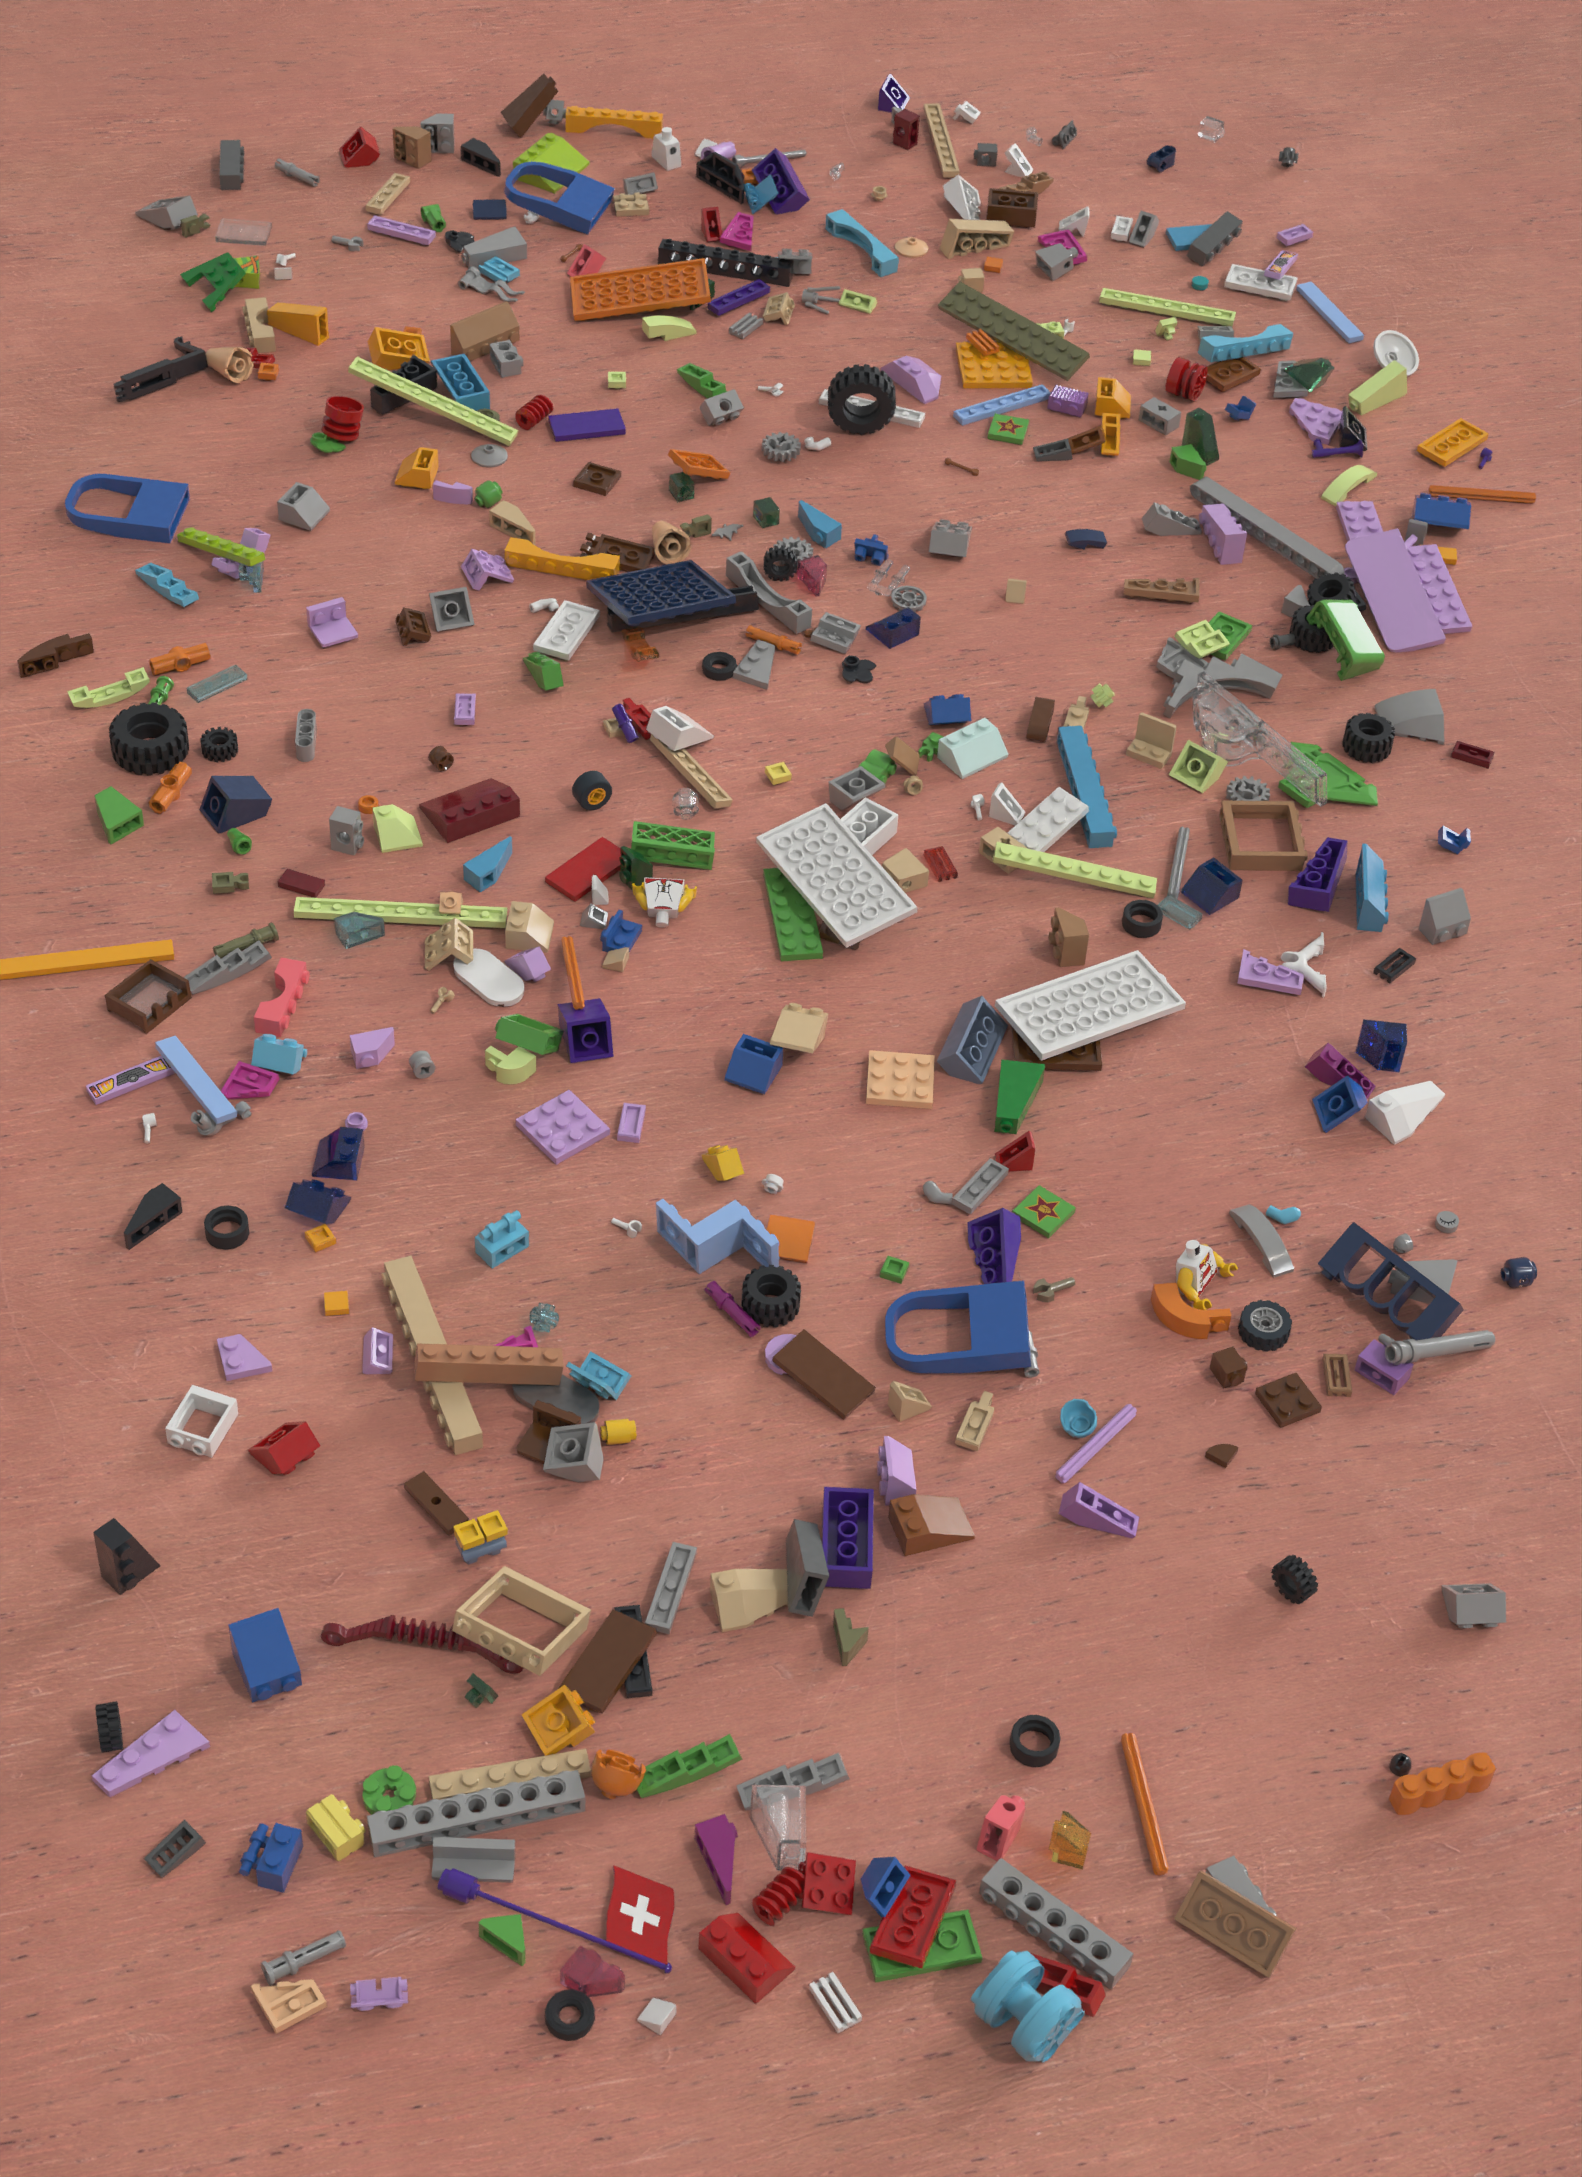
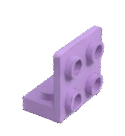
M471 549L461 565L468 581L475 590L481 589L488 576L511 583L514 581L510 569H508L504 562L505 560L499 555L493 556L483 550Z
M343 597L306 607L308 627L322 647L358 638L357 631L346 617V605Z

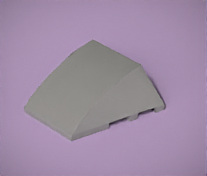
M1436 689L1418 690L1396 695L1375 705L1376 714L1380 717H1385L1395 727V736L1407 738L1411 735L1419 737L1421 741H1425L1427 738L1437 740V744L1444 745V713Z

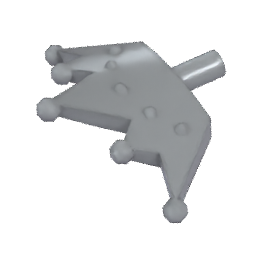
M724 524L723 528H718L712 536H720V538L725 536L731 541L732 534H737V529L743 527V525L731 524L727 526Z

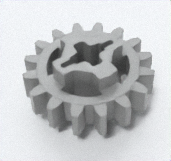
M779 432L777 435L772 433L771 436L766 435V439L762 440L763 455H768V459L774 458V461L784 462V459L791 461V457L796 459L797 455H800L801 443L798 438L794 439L795 435L788 436L787 432Z
M793 537L789 539L783 538V541L778 540L777 544L773 546V549H775L777 545L778 548L784 545L785 549L790 547L791 551L794 550L795 554H797V566L801 568L803 564L808 565L809 561H812L813 548L811 543L806 544V540L801 541L800 537L793 539ZM781 560L779 562L780 566L788 564L787 562Z
M1243 776L1242 779L1236 777L1235 781L1231 780L1229 785H1227L1226 799H1230V801H1269L1270 788H1266V783L1261 784V779L1255 781L1253 776L1250 779H1247L1246 776Z

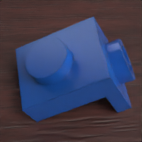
M1242 396L1238 405L1228 403L1224 410L1229 412V416L1235 420H1239V418L1249 420L1256 407V403L1248 397Z
M1445 826L1438 830V844L1457 855L1471 843L1470 829L1468 828L1461 834Z

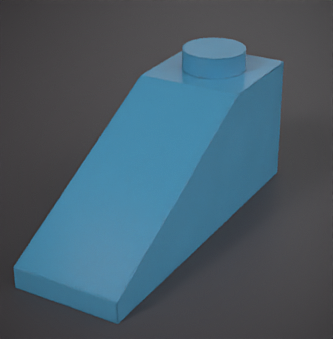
M803 500L799 501L798 517L814 542L824 548H828L841 539V523Z

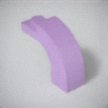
M244 528L240 544L265 553L270 534L257 528ZM224 557L213 558L211 564L217 567L219 572L235 579L247 575L257 566L256 564L250 567Z

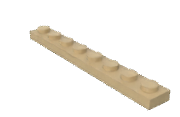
M924 104V113L943 177L953 178L959 175V168L940 104Z

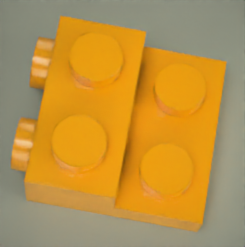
M563 1685L521 1714L545 1756L556 1754L569 1744L575 1747L595 1733L592 1725L596 1722L588 1710L583 1712L580 1707L584 1703L581 1696L576 1690L571 1691L566 1685Z

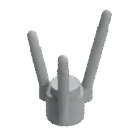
M840 286L808 287L803 291L802 303H805L807 307L829 314V311L814 305V303H817L818 300L839 302L840 299L818 296L816 292L840 290Z

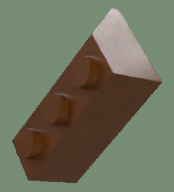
M989 188L986 220L1006 221L1009 226L1035 227L1038 192Z

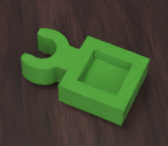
M932 732L923 741L922 747L918 751L919 758L922 755H927V761H932L933 754H938L939 739L943 738V736Z

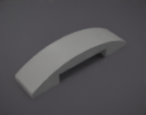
M1250 1204L1230 1210L1229 1214L1238 1227L1246 1229L1264 1255L1262 1262L1273 1278L1294 1271L1292 1261L1283 1241L1261 1211Z

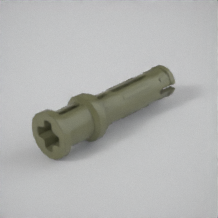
M270 922L266 927L258 930L254 928L245 936L214 946L213 952L215 956L218 955L221 959L236 948H239L241 951L247 949L258 940L262 944L271 940L277 941L279 940L278 932L275 925Z

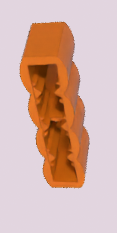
M1480 1752L1468 1756L1465 1760L1449 1761L1441 1768L1430 1767L1424 1769L1418 1775H1404L1394 1782L1389 1801L1397 1815H1409L1419 1810L1420 1807L1430 1808L1439 1805L1443 1800H1456L1463 1797L1466 1793L1484 1791L1490 1786L1496 1767L1488 1753Z

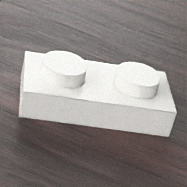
M1117 216L1111 232V239L1127 241L1133 218Z

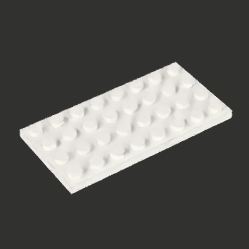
M826 803L756 837V843L846 948L917 913V906Z
M1139 950L995 1001V1007L1041 1061L1183 1010L1186 1005L1181 996Z

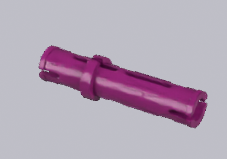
M711 1281L707 1285L708 1288H705L704 1291L717 1303L716 1306L720 1310L723 1309L749 1337H754L759 1332L758 1330L761 1329V1326L716 1281Z

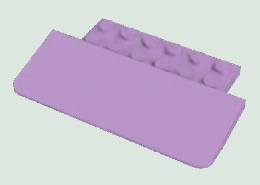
M1398 528L1352 539L1346 543L1345 550L1388 650L1395 653L1415 651L1444 644L1446 639L1444 634L1471 631L1472 624L1436 544L1406 547Z

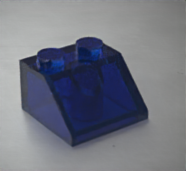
M908 607L867 625L866 630L891 649L919 635L921 617Z
M340 1127L319 1141L312 1177L357 1181L365 1148L363 1129Z

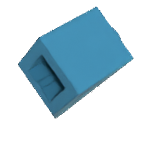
M510 836L500 841L495 846L463 864L464 881L479 892L495 884L513 853L512 837Z

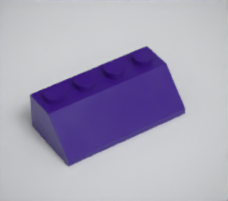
M778 149L772 150L752 169L758 183H761L769 175L772 176L779 193L773 200L769 201L775 214L798 211L810 200L787 156Z

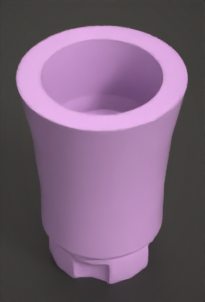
M729 141L705 147L701 151V160L713 152L731 159L736 154L735 145Z

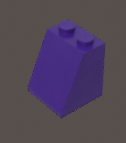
M600 998L584 1000L585 1007L577 1010L573 1008L572 1002L557 1004L560 1029L564 1030L563 1039L570 1063L614 1057L610 1015Z

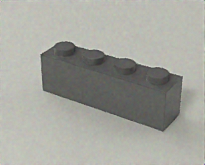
M220 140L219 176L221 190H241V183H244L245 154L240 140Z
M1225 212L1191 243L1187 257L1201 266H1204L1207 262L1210 263L1216 254H1220L1226 245H1230L1233 238H1237L1241 234L1243 221L1230 212Z

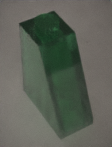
M1197 408L1186 415L1182 446L1192 444L1194 449L1198 451L1201 459L1206 463V466L1219 460L1212 415L1203 409Z

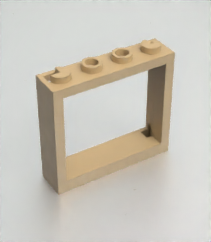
M504 1566L456 1610L452 1631L541 1676L587 1630L591 1609ZM503 1594L567 1628L541 1651L477 1618V1616Z

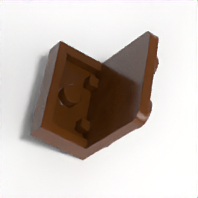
M537 1400L533 1406V1422L518 1444L517 1453L544 1464L551 1428L581 1424V1417L573 1412L557 1408L550 1403Z

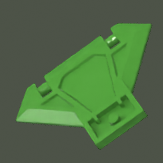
M1290 743L1292 775L1279 781L1278 788L1301 805L1309 808L1324 799L1378 805L1377 788L1373 784L1366 785L1363 777L1331 754L1320 752L1322 748L1318 745Z

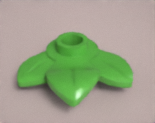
M314 433L310 438V443L323 452H339L346 448V445L341 444L337 439L328 437L324 433Z

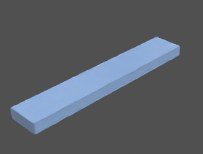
M1312 281L1297 285L1296 290L1348 343L1363 340L1364 334Z
M1043 384L955 410L953 411V417L963 426L992 417L994 414L1006 413L1048 400L1051 392Z
M176 1036L155 1042L157 1051L216 1124L237 1117L236 1109Z

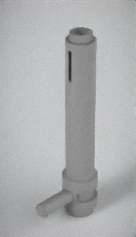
M1488 1330L1422 1340L1406 1339L1395 1341L1387 1335L1381 1334L1378 1337V1341L1386 1346L1385 1357L1387 1361L1399 1365L1417 1362L1423 1358L1488 1349L1495 1344V1335Z

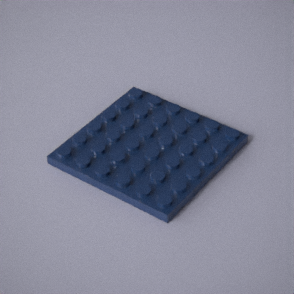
M692 560L586 581L587 589L630 626H637L641 622L646 621L656 622L661 618H675L676 615L680 614L690 615L700 610L709 611L714 607H728L729 604L736 603V596Z

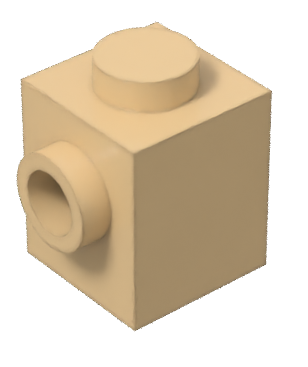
M961 269V276H958V282L960 281L978 292H983L984 275L982 269Z

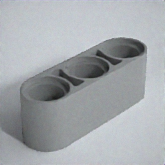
M303 709L298 712L295 745L297 759L301 762H309L315 757L317 724L316 713L311 709Z

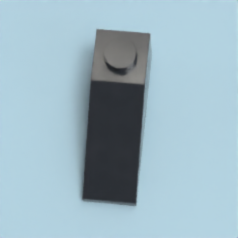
M472 138L461 145L462 161L497 177L501 176L500 160L486 143Z
M163 1183L145 1194L124 1231L126 1248L128 1250L132 1249L183 1213L181 1197Z

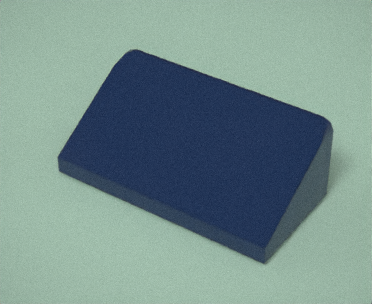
M473 200V219H507L506 200Z

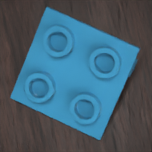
M771 175L756 187L750 183L744 185L745 196L752 214L762 209L766 203L773 200L779 194Z

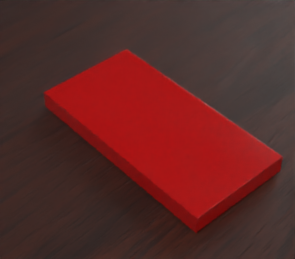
M601 837L545 876V883L576 902L592 890L593 875H596L603 883L620 870L619 857L621 855V848L606 838Z
M905 1865L904 1868L908 1871L910 1877L886 1917H882L870 1945V1954L922 1969L956 1888V1880Z

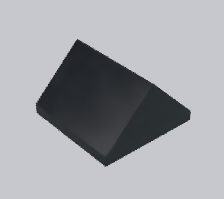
M1345 406L1342 409L1339 424V448L1353 446L1361 439L1363 451H1366V428Z

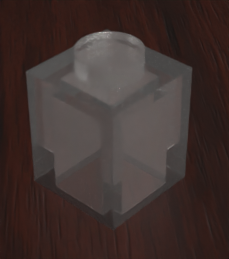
M1207 116L1200 122L1198 137L1215 143L1224 135V122Z

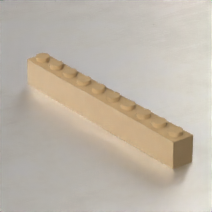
M412 1256L385 1262V1272L381 1273L382 1281L385 1287L389 1286V1299L391 1304H396V1317L398 1321L402 1320L403 1322L402 1331L405 1339L409 1338L410 1340L409 1349L411 1355H416L417 1343L447 1344ZM423 1381L425 1391H430L431 1393L430 1403L432 1409L438 1411L437 1421L440 1429H445L444 1438L447 1447H452L454 1455L483 1448L482 1431L463 1383Z

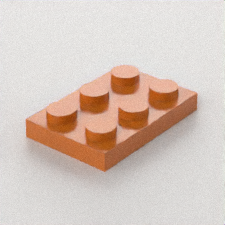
M670 449L668 453L673 463L680 466L683 472L689 476L695 474L703 478L709 476L720 480V478L728 479L731 474L710 454Z

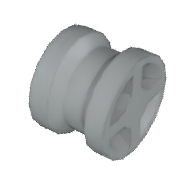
M417 1051L409 1058V1064L417 1078L424 1079L434 1073L435 1064L431 1061L427 1051Z

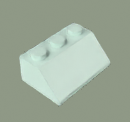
M986 718L939 739L937 758L961 779L1008 757L1007 749L998 728Z

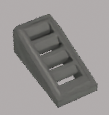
M1068 439L1033 447L1036 461L1073 459Z
M184 1819L144 1860L163 1878L196 1853L206 1842ZM186 1835L191 1839L188 1843L183 1839ZM177 1842L183 1847L180 1851L174 1846ZM168 1849L175 1854L172 1859L165 1853ZM161 1856L167 1863L162 1866L156 1858Z

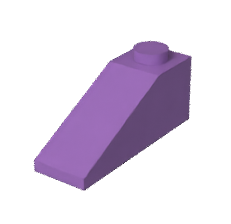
M1081 1482L1077 1483L1062 1496L1059 1514L1075 1524L1129 1538L1136 1536L1139 1516Z

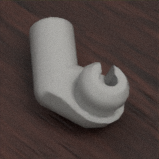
M927 1181L923 1185V1192L931 1202L952 1205L953 1193L941 1192L933 1181Z

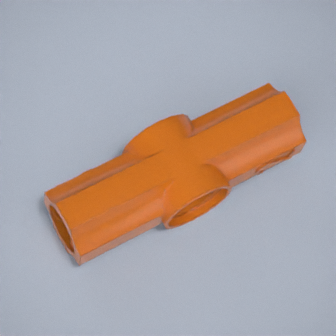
M206 643L185 649L176 646L168 654L149 659V666L153 675L175 669L178 672H185L192 664L210 660L211 656Z
M179 762L175 764L169 774L161 777V785L149 801V807L155 813L161 814L165 812L172 801L180 798V790L192 774V769L186 763Z

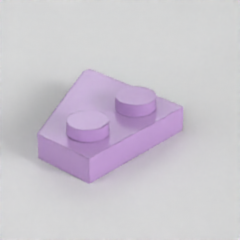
M241 1334L217 1339L226 1381L272 1372L271 1362Z

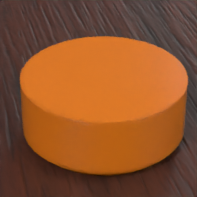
M372 795L362 796L358 800V809L361 813L373 814L372 808L379 807L378 799Z

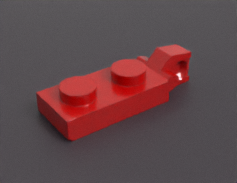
M630 697L623 699V707L629 719L633 720L632 725L645 740L649 739L651 733L646 729L651 717L650 712L643 704L636 705Z

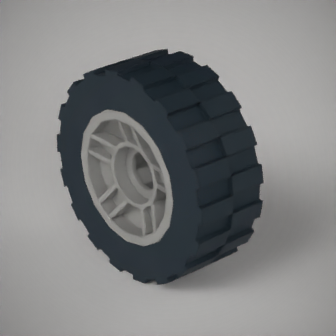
M1269 1300L1253 1301L1242 1310L1238 1325L1239 1336L1242 1337L1243 1342H1246L1249 1347H1253L1255 1350H1263L1264 1352L1275 1351L1278 1348H1282L1288 1341L1292 1327L1291 1315L1276 1302L1273 1303Z

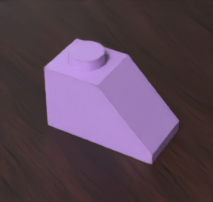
M540 946L521 951L505 960L506 965L524 981L533 979L536 982L546 977L545 972L551 970Z
M393 1027L350 1035V1048L356 1069L378 1065L395 1045Z

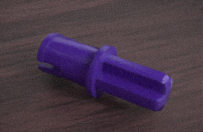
M622 704L615 705L612 711L619 723L618 728L622 729L627 743L639 739V736L632 725L633 720L629 719Z

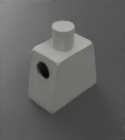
M1055 244L1035 251L1036 263L1054 281L1073 269V258L1078 256V251L1075 247L1067 250L1062 244Z

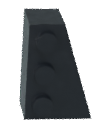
M115 1518L93 1532L101 1577L119 1595L134 1588L139 1581L160 1567V1564Z

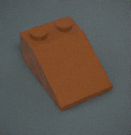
M912 1494L890 1500L888 1518L904 1556L975 1539L973 1530L958 1497Z

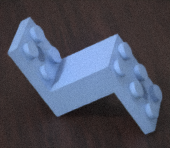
M664 1199L656 1202L657 1232L698 1274H701L742 1247L762 1266L769 1267V1265H774V1267H779V1241L774 1234H770L764 1228L762 1222L756 1220L750 1214L747 1207L742 1206L738 1201L730 1202L691 1226L687 1219H683L678 1214L672 1204L669 1205Z

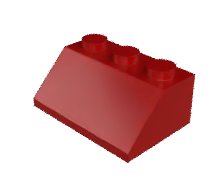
M738 1912L718 1916L699 1932L698 1949L755 2004L763 1999L796 1968Z

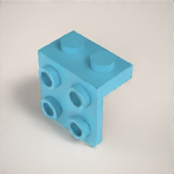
M591 1351L580 1368L570 1362L566 1365L571 1371L569 1375L575 1378L577 1383L585 1388L591 1387L595 1390V1393L604 1399H608L610 1396L617 1400L631 1378L628 1372Z

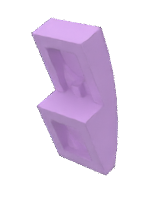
M436 480L433 483V499L453 504H472L473 490L471 486L455 482L452 486Z

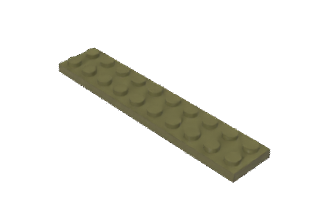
M960 281L938 304L941 311L977 331L982 329L991 339L1066 381H1069L1090 358L1087 351Z

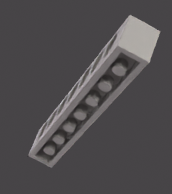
M562 1771L557 1775L548 1777L539 1776L525 1782H511L502 1787L484 1788L478 1792L461 1793L442 1800L433 1799L414 1806L405 1805L400 1809L391 1811H378L367 1816L373 1855L375 1858L433 1845L434 1837L466 1838L584 1812L585 1794L579 1771ZM527 1798L534 1799L532 1801H525ZM500 1804H506L507 1806H505V1807H500V1806H498V1805H500ZM473 1810H481L477 1813L471 1812ZM449 1815L455 1816L453 1818H445ZM422 1821H427V1822H428V1823H426V1824H419V1822H422ZM401 1827L399 1830H393L392 1828Z

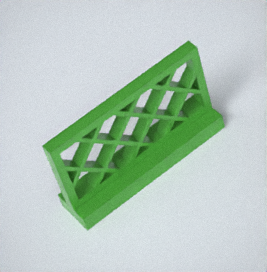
M634 821L631 849L641 853L650 862L712 870L715 832ZM674 838V839L677 840V841L672 842V841L669 840V839Z

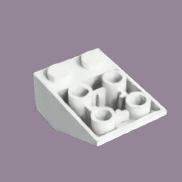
M668 706L652 711L646 729L673 751L714 738V735L689 716Z

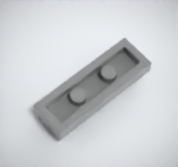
M990 1158L953 1197L952 1204L971 1215L1008 1175L1009 1168Z

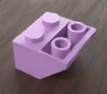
M884 1436L883 1446H879L877 1475L881 1476L882 1481H879L880 1496H884L886 1506L890 1505V1500L916 1494L912 1451L890 1436Z

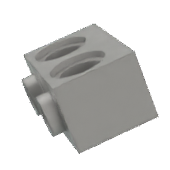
M510 340L491 343L490 360L501 378L521 374L523 359L522 356L518 355L516 347L512 345Z

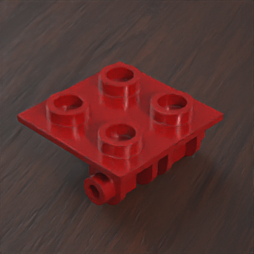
M806 1852V1860L800 1862L798 1866V1871L805 1876L802 1908L852 1915L856 1860Z

